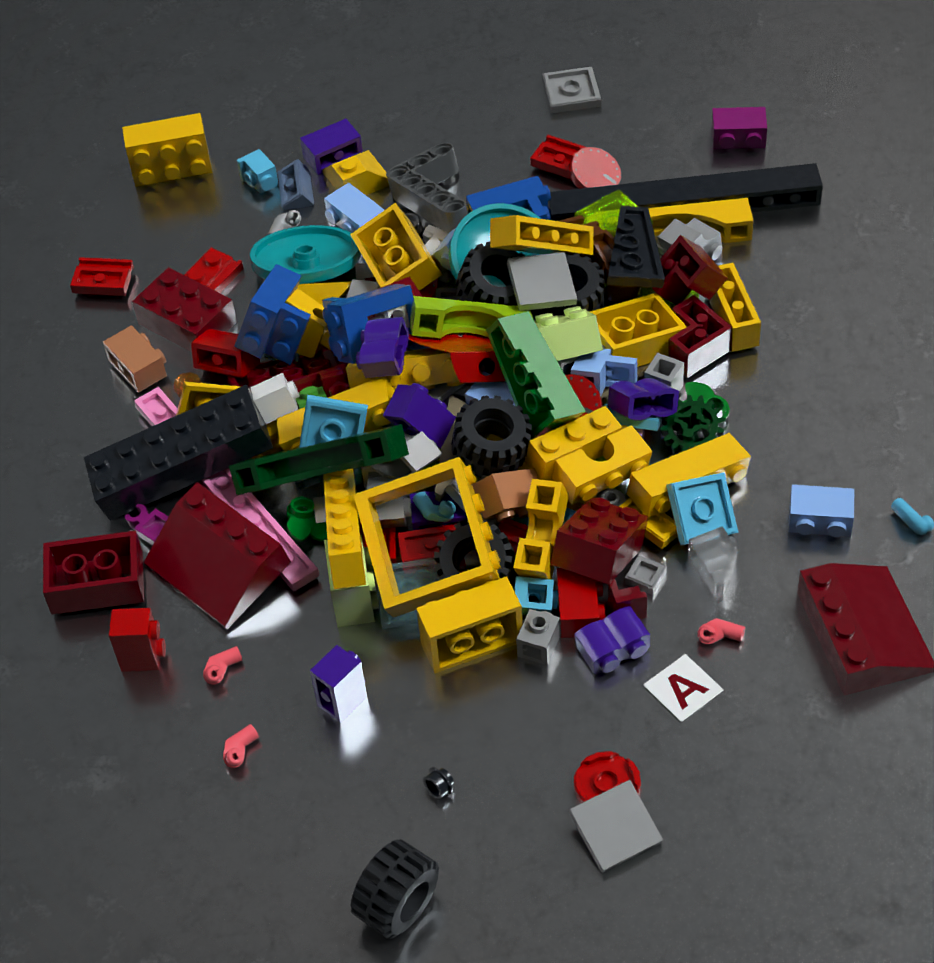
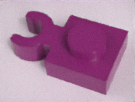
M137 504L136 508L139 515L131 517L126 514L124 517L128 525L136 530L140 538L153 545L169 516L156 508L149 514L144 505Z

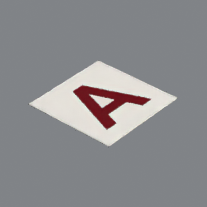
M686 654L643 684L681 722L724 691Z

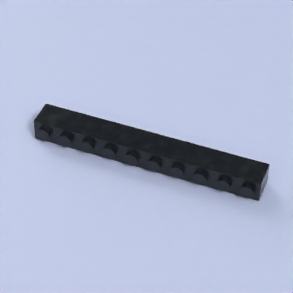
M817 163L553 191L550 192L551 201H548V206L550 208L551 220L560 221L579 215L584 217V215L618 212L621 206L655 208L748 198L751 213L821 205L823 183Z

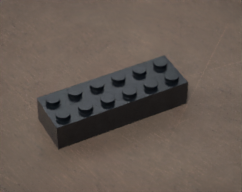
M246 384L84 457L94 500L107 518L113 520L137 509V504H149L229 468L230 465L248 460L274 447L266 423L253 401L252 392Z

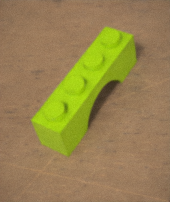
M413 296L410 328L412 336L442 338L451 333H473L488 337L486 329L498 318L529 311L531 316L532 314L530 310L519 311L518 306Z

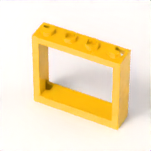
M460 457L354 494L383 607L393 618L414 611L427 602L438 601L452 596L458 591L469 590L483 585L487 581L500 579L497 569L501 568L499 563L501 561L496 550H491L489 543L490 540H493V534L488 522H483L480 513L485 511L480 494H475L472 484L476 483V477L472 472L471 465L466 466ZM456 478L481 566L400 594L376 506Z

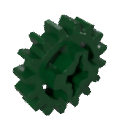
M687 395V402L685 403L678 399L677 412L667 417H661L664 426L660 427L662 436H665V445H672L673 454H677L680 450L683 452L725 435L723 428L726 427L725 418H721L723 416L722 409H715L713 400L705 404L702 395L698 397L697 401H693L691 395ZM704 414L709 416L713 423H710L709 419H705ZM674 431H676L677 434L682 435L683 440H680L675 435Z

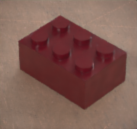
M169 267L132 301L139 325L192 352L191 342L206 330L214 329L228 332L237 323L232 299Z
M591 498L557 530L551 565L610 584L641 550L648 516L640 514L634 508H622L610 504L604 498Z
M136 530L43 543V595L51 615L144 602L143 551Z

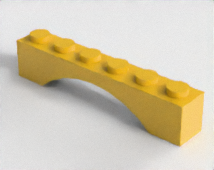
M748 198L648 208L655 236L660 235L675 218L684 224L696 218L721 232V242L723 243L752 240L753 217ZM619 211L584 215V224L597 221L600 223L599 227L602 230H607L615 237Z
M354 468L323 474L328 555L334 589L366 585L359 517L354 499V494H357Z

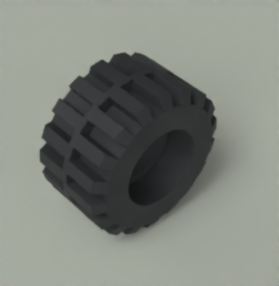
M490 241L486 242L485 246L482 243L476 245L475 249H471L468 252L456 279V286H458L456 289L457 296H462L461 301L518 306L507 262L508 258L523 257L525 255L522 252L517 253L512 250L490 248ZM483 276H494L500 279L506 287L494 286L487 282Z
M565 253L577 295V303L571 306L535 309L536 315L552 313L553 316L563 315L564 309L581 306V309H586L589 312L604 308L605 279L603 270H599L600 266L596 262L591 263V258L587 256L582 258L580 254L568 255V253Z
M488 395L481 396V400L474 398L470 400L469 405L464 404L460 412L457 413L451 443L452 453L456 455V458L460 457L466 466L471 465L472 471L475 472L477 477L481 478L482 475L489 476L495 473L516 471L525 462L532 425L529 424V416L523 414V408L519 405L514 406V401L510 399L504 401L501 400V396H494V399L489 398ZM494 434L499 436L503 440L491 441L483 438L480 435Z
M468 520L466 526H462L460 522L455 524L456 530L453 532L448 529L444 533L446 540L442 541L439 539L436 545L440 551L434 552V560L437 563L434 566L440 580L459 574L460 563L464 556L476 550ZM492 524L490 528L493 540H490L489 543L491 550H496L501 561L499 562L501 568L497 569L500 578L507 576L510 581V579H515L517 575L513 568L515 552L504 532L501 533L499 527Z
M402 839L393 840L370 860L360 875L351 899L352 914L386 938L392 939L399 936L419 918L428 905L439 877L438 863Z

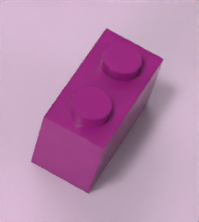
M712 108L711 129L713 149L766 148V108Z

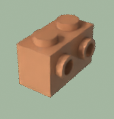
M132 325L103 341L108 361L138 393L167 376L164 366L167 361L162 351L158 348L154 349L148 337L143 332L139 333Z
M535 468L491 474L472 484L475 494H480L485 511L481 512L483 519L497 518L498 522H502L515 517L516 514H518L519 518L528 517L526 504L531 480L538 479Z

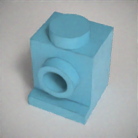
M260 149L237 159L240 179L243 182L246 181L250 187L254 186L260 194L279 186L275 165Z
M515 577L513 590L522 606V615H527L529 609L550 613L552 609H557L559 593L558 590H553L554 580ZM536 596L540 603L529 602V597Z

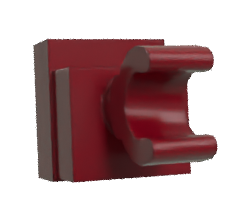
M348 364L319 371L327 398L350 389L346 371Z

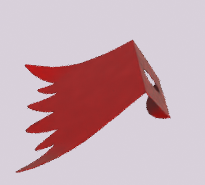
M451 333L442 338H420L409 334V340L432 349L449 352L454 371L460 383L506 381L489 337L473 333H464L460 337ZM484 358H490L495 363L493 373L488 376L482 375L479 371V363Z

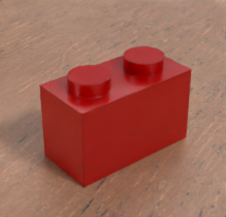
M208 329L191 342L193 368L243 378L260 364V358L234 347L239 335L235 333Z
M557 568L561 638H575V633L592 622L605 618L604 604H598V597H603V584L600 581L566 569Z
M151 608L112 609L109 638L121 672L159 670L160 657H165L166 644L165 639L160 638V624L158 620H154Z

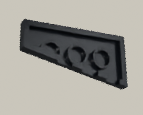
M621 206L606 285L663 288L665 277L648 207Z

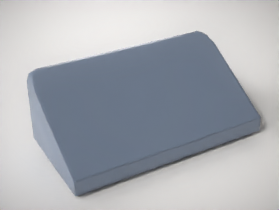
M299 159L278 171L281 205L284 210L314 205L310 170Z

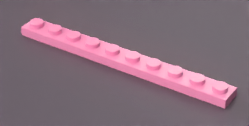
M159 387L134 400L136 409L151 426L176 416L178 408ZM229 468L199 481L206 489L282 545L291 563L280 573V576L293 592L319 577L318 568L251 492L236 495Z

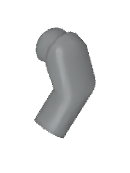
M291 210L288 213L278 215L274 219L267 235L283 229L298 227L301 221V214L296 210Z

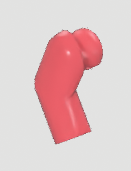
M716 618L703 624L699 628L697 635L698 639L704 644H713L723 638L741 642L746 627Z
M232 647L209 657L203 672V677L207 683L211 685L220 683L228 666L243 661L238 647Z
M251 724L225 741L223 760L228 767H239L244 761L245 747L259 738L256 729Z

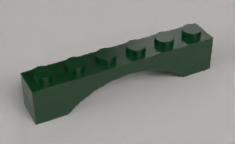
M402 424L249 459L230 465L229 469L236 495H241L318 475L393 461L409 455Z

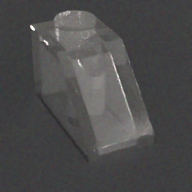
M723 526L689 539L688 559L717 604L724 600L736 568V559L739 553L737 541L733 536L727 534Z

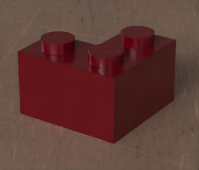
M680 235L660 259L665 277L663 288L652 287L656 294L675 305L680 304L692 290L710 300L726 282L728 277L702 247Z
M695 295L672 308L673 312L687 327L669 338L668 357L684 362V376L686 378L731 351L732 326Z

